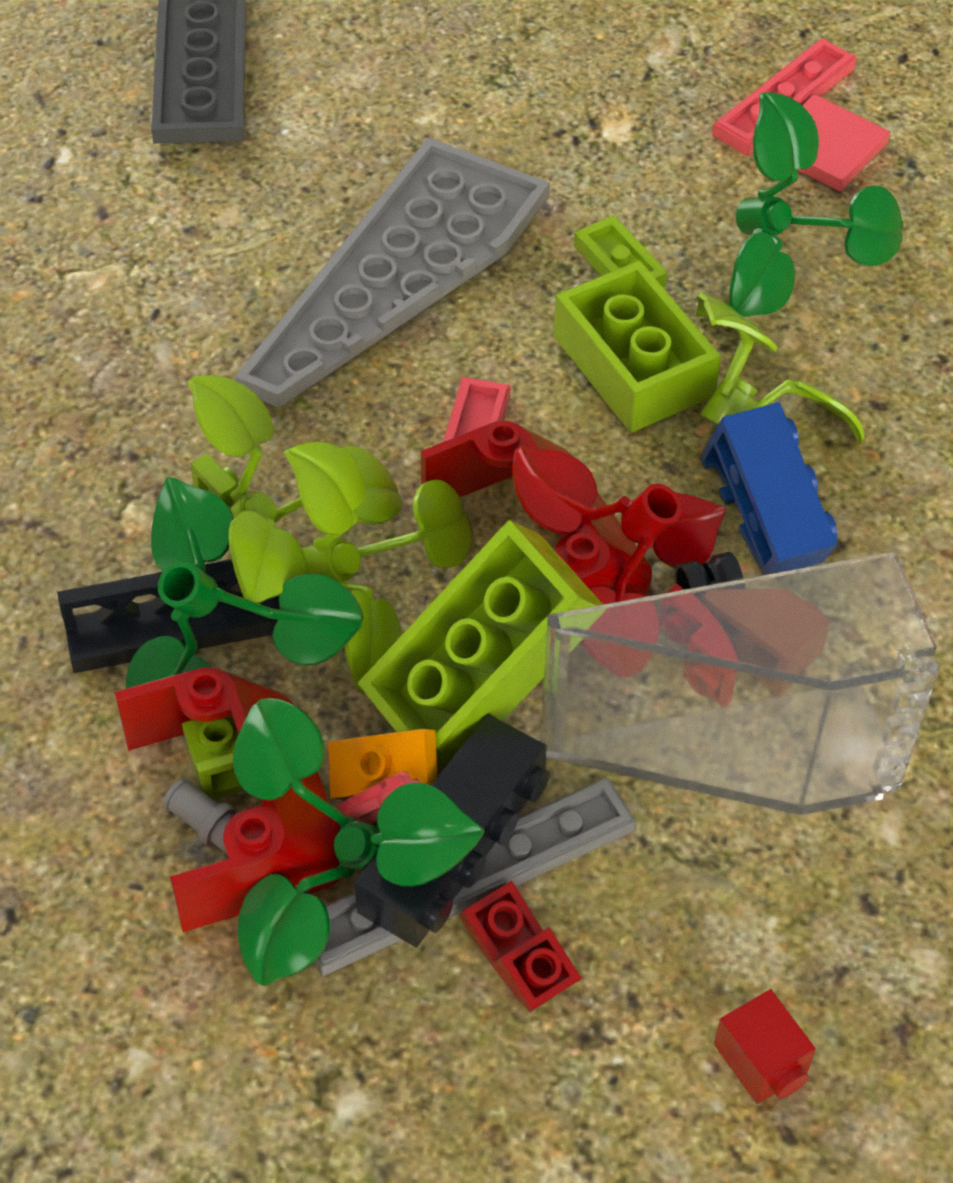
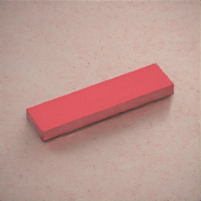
M821 38L717 120L713 125L712 136L744 155H750L753 152V136L759 114L760 93L772 92L782 94L803 105L812 95L815 94L821 97L855 69L857 57Z

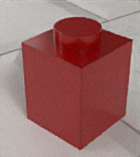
M772 989L721 1017L714 1041V1046L756 1104L774 1094L779 1099L788 1097L800 1089L809 1079L808 1071L816 1048Z

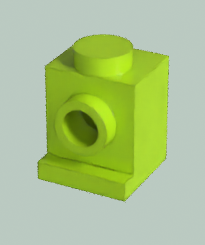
M233 715L210 722H200L191 719V721L182 723L186 748L200 790L213 800L245 791L236 778L233 766L234 747L239 735Z

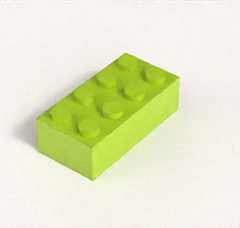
M509 519L357 684L396 732L417 729L435 730L437 767L444 769L487 714L503 721L597 623L608 609L539 533Z

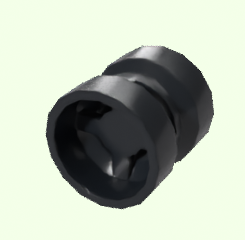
M728 551L713 555L710 561L700 564L695 560L679 563L676 566V583L700 605L702 604V599L709 592H745L742 571L732 552Z

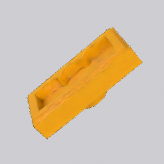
M417 729L328 741L330 799H348L399 772H407L412 780L418 779L420 783L432 785L438 777L435 730Z

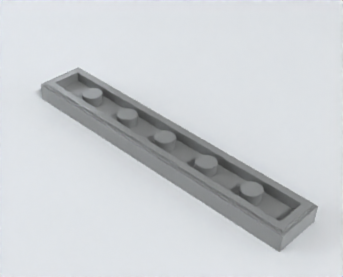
M608 777L518 817L516 827L509 839L502 845L496 842L486 855L485 867L476 883L470 888L463 886L453 899L452 911L448 918L462 912L510 881H513L515 886H518L634 832L636 820ZM354 892L326 905L330 919V935L324 951L314 963L321 976L324 977L402 939L358 914Z

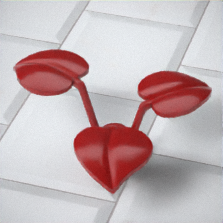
M520 445L513 457V483L523 509L538 525L551 532L567 535L578 529L582 516L588 520H596L620 512L622 514V532L630 541L638 543L637 548L617 579L614 590L605 586L590 588L608 611L582 637L586 645L615 670L626 674L636 672L646 664L655 649L659 634V621L652 602L646 596L639 593H625L629 579L646 551L652 546L656 556L663 563L673 568H676L679 563L695 560L700 564L705 563L714 549L717 533L725 516L726 508L695 496L676 493L663 484L649 485L633 501L626 496H622L616 503L600 508H591L597 499L598 490L592 472L585 464L561 451L534 449Z

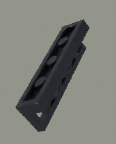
M232 559L205 564V573L217 582L219 588L244 598L235 574ZM162 572L57 591L74 673L130 663L137 650L144 643L160 636L174 637L186 646L178 622L171 618L175 608L166 604L158 593V581ZM149 594L156 596L152 601L142 603L132 601L138 596ZM279 596L259 603L270 608L280 609ZM218 602L214 610L203 617L188 618L198 643L197 649L273 635L274 627L278 621L277 619H270L224 602ZM91 605L101 606L98 611L74 615L73 609Z

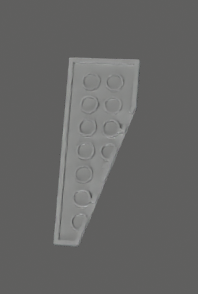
M427 138L237 373L235 381L253 391L261 401L278 408L282 407L505 256L549 198L550 182Z

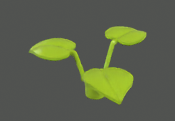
M699 293L697 296L698 308L696 317H708L712 326H729L738 331L741 337L726 377L700 413L702 416L718 425L722 417L769 405L781 395L793 393L808 398L831 411L849 425L858 444L862 443L865 438L864 430L853 412L832 395L800 380L792 381L788 379L756 402L753 397L758 390L740 379L739 375L754 342L774 354L777 352L778 347L760 328L740 315L732 307L710 295Z
M215 375L194 376L186 383L192 392L196 419L205 437L216 449L227 455L242 457L248 452L250 454L249 461L237 488L230 493V497L234 501V504L230 507L234 518L229 526L228 539L233 567L243 597L250 601L261 603L279 596L282 593L283 584L287 580L306 574V560L297 540L288 531L275 528V523L279 519L304 505L301 497L277 509L274 501L268 495L261 492H247L262 457V450L259 444L267 442L274 434L272 419L260 398L249 388L232 379ZM356 446L342 447L357 463L365 485L364 501L358 508L354 509L358 516V522L375 525L392 519L402 508V497L398 494V487L387 469L374 455L365 449Z
M308 442L290 447L283 452L294 471L300 497L310 520L319 531L326 534L323 537L315 538L313 541L314 545L301 548L306 560V574H320L334 579L346 587L356 597L361 606L364 616L362 627L344 648L357 693L364 692L357 683L402 635V630L397 614L387 600L382 598L373 600V593L370 587L346 582L359 570L360 558L424 540L425 551L430 563L441 569L452 568L461 564L468 556L472 544V528L468 515L463 510V502L457 492L442 480H431L419 486L413 500V513L420 528L419 531L356 548L350 542L338 539L358 522V516L354 509L358 508L365 498V485L362 474L353 457L343 448L327 442Z

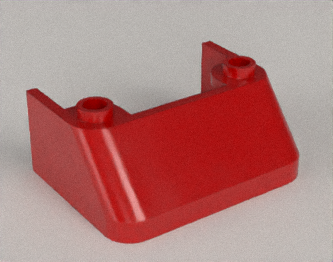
M496 421L422 450L421 484L431 480H442L448 483L457 492L459 497H463L512 477L513 457L520 445L534 449H553L571 454L565 448L514 422ZM598 492L597 499L591 508H600L607 505ZM614 514L596 520H588L582 516L581 524L575 532L567 535L559 534L561 539L556 544L555 552L589 589L595 586H605L614 590L617 579L637 546L624 535L621 524ZM644 556L629 579L625 593H639L646 597L648 596L651 588L652 569Z
M212 667L195 669L114 692L128 751L184 735L182 723L191 721V719L200 722H210L233 715L239 733L251 707L261 699H280L293 704L289 697L279 691ZM318 772L301 779L309 790L328 802ZM292 787L279 799H261L263 805L234 815L226 824L223 833L228 859L170 876L182 931H190L239 916L243 901L250 889L267 875H284L297 887L299 882L305 877L338 867L340 862L334 850V840L339 832L336 822L299 797ZM341 878L314 886L307 894L327 889L335 885Z

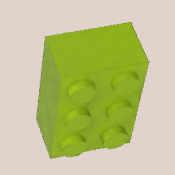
M641 261L555 295L554 338L630 433L710 399L716 391L721 355Z

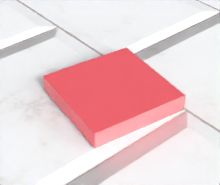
M814 94L802 106L811 114L818 129V155L811 167L797 169V171L841 192L888 144L890 131Z

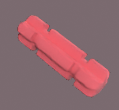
M399 772L340 802L337 805V809L345 815L354 817L356 821L374 825L377 823L380 806L388 795L400 786L408 783H420L418 779L412 780L407 772Z

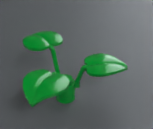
M772 92L759 94L760 106L754 129L753 154L760 173L772 181L779 182L768 189H760L758 197L743 199L736 210L738 228L744 234L750 236L743 242L736 257L730 284L729 306L743 317L773 313L781 309L789 300L795 280L794 264L787 254L780 252L782 241L773 235L782 233L790 224L849 228L844 244L846 254L854 262L864 266H877L889 261L899 250L903 238V221L898 203L891 192L881 186L863 187L853 196L849 206L850 219L792 215L790 206L783 199L773 197L797 181V169H806L815 163L819 149V135L815 121L806 108L790 97Z
M167 477L155 507L151 531V549L155 563L163 571L158 581L159 596L166 604L175 608L171 618L178 622L186 646L180 640L171 636H160L148 640L137 650L130 662L126 677V689L195 669L212 667L204 659L194 656L198 643L188 618H199L209 614L214 610L218 602H224L270 619H277L278 621L273 630V640L277 650L287 660L305 666L317 665L329 660L350 641L362 627L364 616L361 606L356 597L346 587L334 579L320 574L307 573L287 580L283 584L282 593L279 594L280 609L270 608L222 590L218 587L217 582L205 573V562L217 561L229 550L228 532L230 523L234 518L230 507L213 493L186 484L176 478Z
M273 698L261 699L253 705L239 732L233 755L234 772L238 782L248 794L263 800L279 799L292 787L299 797L339 823L342 829L337 833L334 840L335 854L340 862L338 867L305 877L299 882L297 887L284 875L270 874L258 881L246 895L238 918V942L247 969L254 980L263 986H269L280 979L302 972L318 959L326 947L330 935L329 914L320 898L307 894L312 887L341 877L351 878L355 870L364 871L376 855L377 868L384 879L404 887L423 885L445 874L461 862L484 835V829L464 813L446 793L425 783H408L398 787L388 795L378 811V826L359 822L354 817L345 815L309 790L301 781V779L315 774L324 762V742L317 725L298 707L286 701Z

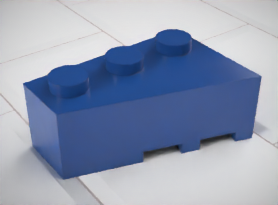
M780 402L722 417L699 457L705 470L715 467L725 487L719 488V495L724 504L735 503L741 513L744 523L739 524L738 530L765 579L824 562L837 546L836 540L838 536L834 518L828 511L824 512L818 497L816 474L809 464L804 463L798 448L799 435L796 425L791 418H786Z

